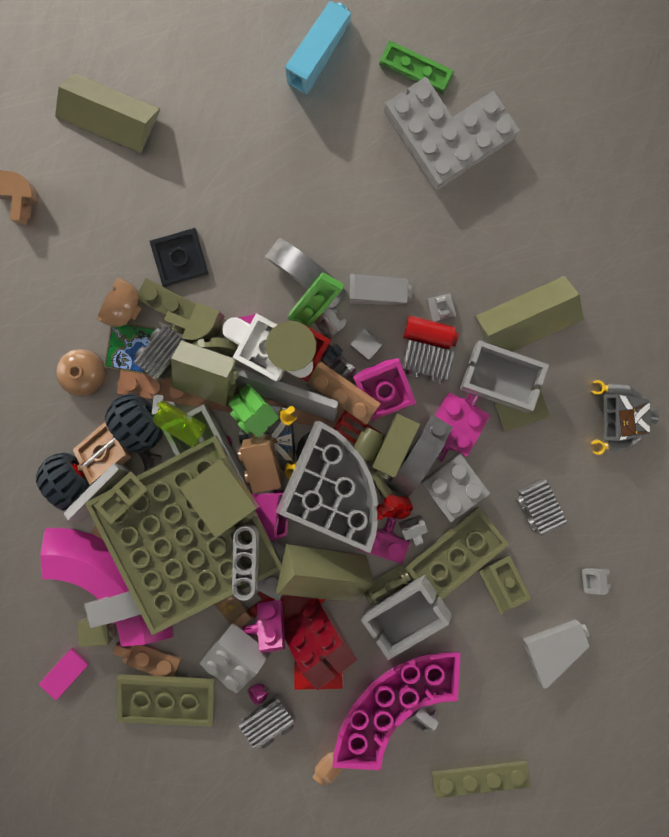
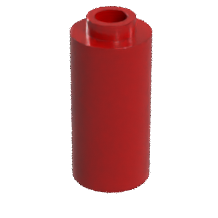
M409 315L403 338L450 350L451 346H456L459 333L455 332L456 327Z

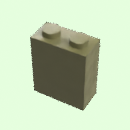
M184 341L180 342L171 358L173 388L227 406L230 398H233L238 391L236 381L239 370H236V359Z
M398 413L394 415L382 440L383 443L374 462L371 463V466L375 468V474L387 480L389 476L396 477L420 426L419 423Z
M226 458L218 460L180 488L215 538L221 534L224 538L237 529L235 527L237 522L243 520L246 523L256 516L255 509L260 506Z

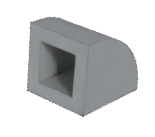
M365 328L351 343L350 347L369 361L384 343Z

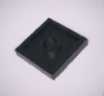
M196 228L149 241L162 287L165 288L209 275Z

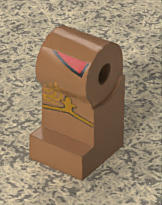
M234 594L214 604L229 622V626L234 623L241 628L252 619L251 614L248 612L249 608L242 600H238Z

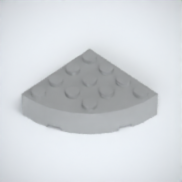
M315 421L276 512L370 553L376 537L378 524V501L373 478L364 459L346 438L321 421Z

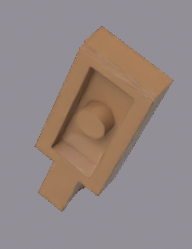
M118 641L112 654L124 658L123 663L128 664V666L154 676L175 677L181 661V657L147 644L121 646Z

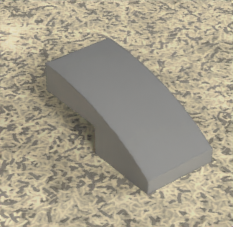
M130 591L84 603L90 628L141 614Z

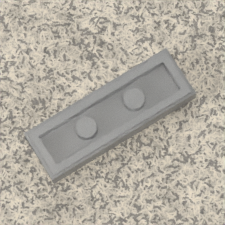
M113 463L64 512L65 517L71 521L82 522L90 514L85 503L111 490L131 471L127 466Z

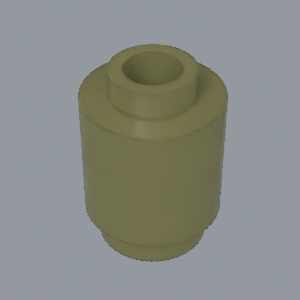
M366 427L364 432L361 431L354 446V449L361 455L366 464L368 461L374 462L383 443L381 440L384 436L369 427Z

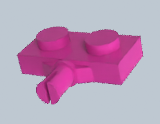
M388 517L384 529H377L370 554L403 564L410 540L405 541V538L399 537L393 532L398 519L393 518L392 520V518Z
M281 600L257 603L258 618L256 624L242 626V631L247 635H258L259 651L261 653L285 650L283 602Z

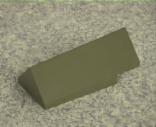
M73 73L58 87L55 117L119 146L123 145L142 153L160 108Z
M565 276L475 316L486 343L511 352L584 320L580 294Z
M286 544L276 593L357 602L374 583L367 556Z

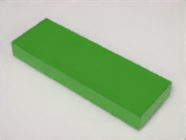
M390 40L379 61V65L415 82L427 77L435 91L442 95L454 73V70Z
M322 272L289 312L287 319L310 327L342 291L344 283Z

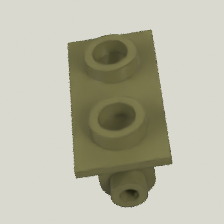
M403 564L373 580L374 585L365 593V597L371 606L412 582Z

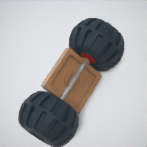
M130 393L118 397L108 407L105 422L73 449L75 456L69 453H58L44 460L36 474L38 489L50 504L57 509L66 511L113 463L123 465L131 458L128 450L139 453L156 446L162 438L163 430L161 426L164 424L152 415V405L138 394Z

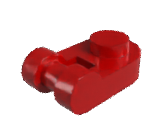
M388 495L383 500V504H378L377 520H382L385 517L397 518L399 520L407 518L413 510L410 499L408 497Z

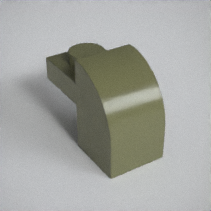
M197 302L190 320L169 311L164 320L171 325V330L183 334L182 339L192 344L198 339H204V343L210 341L218 333L225 316L220 311Z

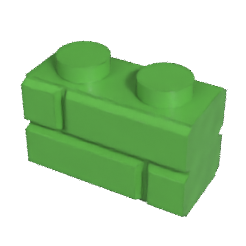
M246 384L239 391V395L236 394L228 401L233 409L230 414L245 433L249 434L252 432L256 437H260L267 430V426H271L278 420V415L250 384Z

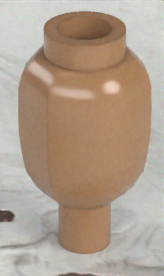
M334 751L327 753L315 767L313 779L323 787L326 783H332L343 769L332 768Z

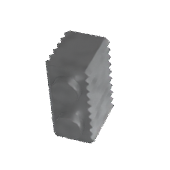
M166 325L155 329L150 337L152 339L147 347L142 346L135 354L137 359L134 361L135 364L159 383L172 370L171 358L181 341L186 342Z
M409 340L402 368L406 371L405 375L419 378L421 374L429 376L428 381L442 384L443 380L449 381L456 352Z
M540 479L517 491L519 497L516 498L522 511H527L530 517L527 519V523L532 532L537 531L542 536L567 524V520L546 479Z
M278 694L242 718L239 728L253 746V749L256 750L260 746L264 749L273 743V737L279 733L285 735L294 728L293 724L296 717L282 696Z

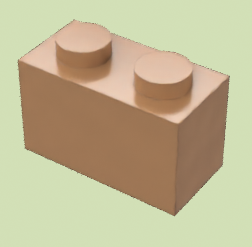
M272 434L243 440L241 448L238 450L240 463L245 464V481L248 486L251 485L252 492L258 493L281 488L283 475Z

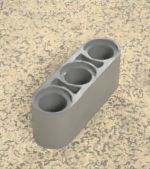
M252 524L241 526L236 530L233 537L232 592L238 600L242 601L250 599L258 589L260 535L257 527ZM244 530L249 531L253 537L252 542H244L241 539V532ZM241 556H248L252 561V566L249 568L242 566L240 563ZM240 582H248L251 586V592H243L239 586Z

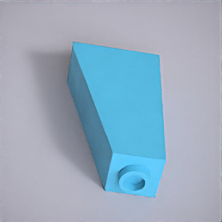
M329 1L285 66L287 84L306 95L311 91L351 22V12H349V9L344 4Z

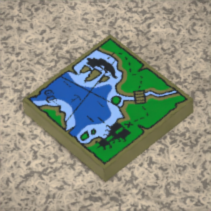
M131 323L121 327L111 326L104 368L149 375L134 363L137 359L135 354L142 346L147 347L152 340L150 338L152 333L157 328Z

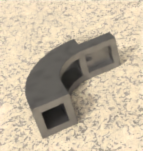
M281 238L276 241L265 255L279 270L295 279L307 290L322 272L334 278L315 261ZM344 288L328 308L332 310L347 293Z
M432 415L410 452L403 460L396 477H391L387 486L399 495L409 497L435 462L453 427Z

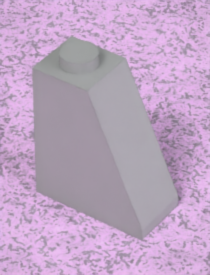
M350 274L349 304L406 305L407 299L412 298V285H408V278Z
M574 619L523 638L537 680L543 689L548 688L590 647L587 640L590 638V634L585 624L582 625Z

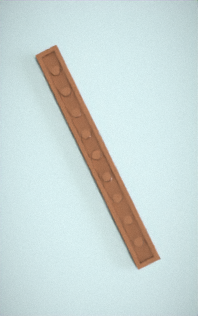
M120 370L117 394L134 393L147 399H153L154 395H163L165 401L196 407L210 404L214 410L233 411L229 402L227 406L173 388L172 378L165 377L159 383L150 375ZM264 398L269 405L283 407L286 409L290 407L285 404ZM338 406L336 419L331 421L295 408L292 416L297 417V420L293 423L313 426L315 421H321L334 428L345 409ZM347 417L345 421L354 426V421ZM343 425L340 428L342 431L353 432Z

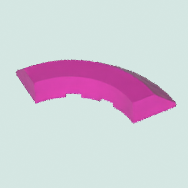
M45 528L40 555L42 579L62 580L75 584L89 591L97 599L129 591L103 539L90 533L78 531L77 529ZM141 614L115 622L121 646L145 645L174 637L173 626L151 635Z
M440 652L416 657L395 666L372 682L359 696L344 719L334 749L332 768L381 770L384 751L390 736L414 711L421 707L441 702L458 701L461 653Z

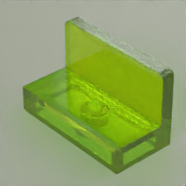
M159 401L157 404L159 409L152 419L155 425L189 446H196L207 426L167 401Z

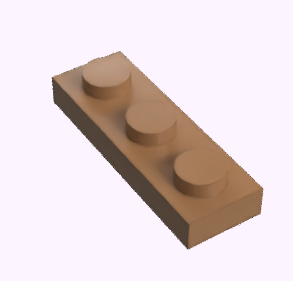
M322 362L316 366L307 382L326 397L338 401L340 407L365 424L371 420L381 404Z

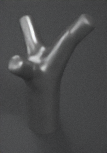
M148 450L138 453L144 464V472L148 471L149 467L151 469L155 467L152 459L161 460L160 455L152 454Z

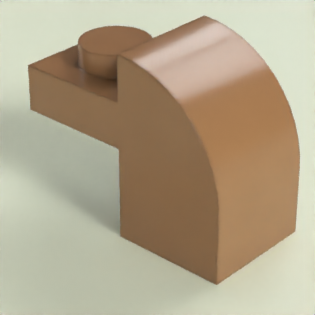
M0 170V199L12 200L10 220L19 225H27V219L31 216L29 202L38 203L37 191L20 174Z

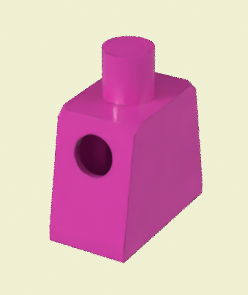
M268 490L258 493L250 491L260 505L255 511L270 540L287 536L289 518L276 512L285 490Z

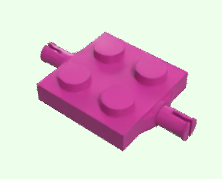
M448 392L435 415L453 427L441 450L443 453L439 461L443 462L449 450L457 451L468 457L491 416L479 409L475 404L479 396L475 395L473 397V394H469L468 398L465 399Z

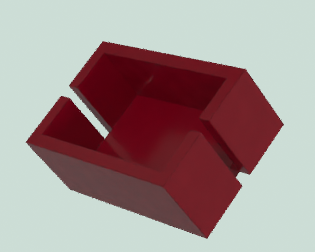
M316 599L300 611L301 615L299 617L295 615L284 623L285 641L302 675L319 690L335 677L334 673L324 664L322 659L325 658L340 674L356 662L357 658L332 614Z

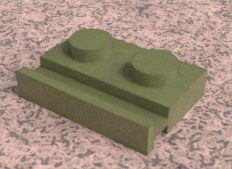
M510 555L478 570L500 614L532 599Z

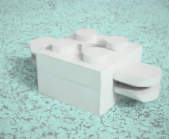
M257 313L251 324L237 317L228 319L223 325V334L228 340L239 345L233 358L275 381H280L284 370L276 367L269 360L266 352V339L270 331L278 324ZM313 361L303 369L287 372L298 378L306 377L313 370Z

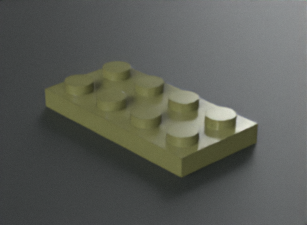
M476 507L409 562L405 569L414 580L426 575L437 592L435 598L440 596L441 599H444L506 548L509 543L483 511Z
M118 674L116 679L117 722L213 727L215 679Z

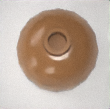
M117 277L112 285L114 289L105 298L97 318L98 321L112 327L126 325L130 319L136 320L142 308L138 306L139 294L136 288L128 281Z
M84 349L72 350L63 355L56 369L57 381L61 387L69 394L80 397L96 393L105 383L107 374L104 362L93 351Z

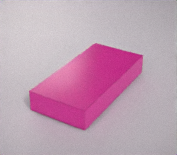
M72 647L38 685L52 698L57 700L90 663Z

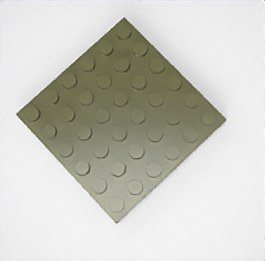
M217 435L136 476L148 491L112 525L94 507L111 490L85 503L151 635L233 595V537L236 530L225 538L222 534L215 538L180 490L181 487L222 458H226L233 468ZM257 514L246 523L240 520L235 524V527L239 529L245 524H252L259 531V582L279 572L282 561ZM244 530L241 532V539L244 542H252L253 537L249 531ZM241 556V565L246 568L251 567V559L248 556ZM242 581L239 586L243 590L249 587L250 584Z

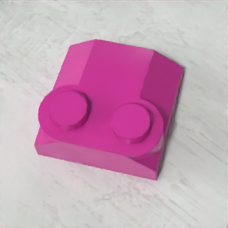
M398 358L383 361L353 376L359 389L381 403L372 416L371 422L416 404Z

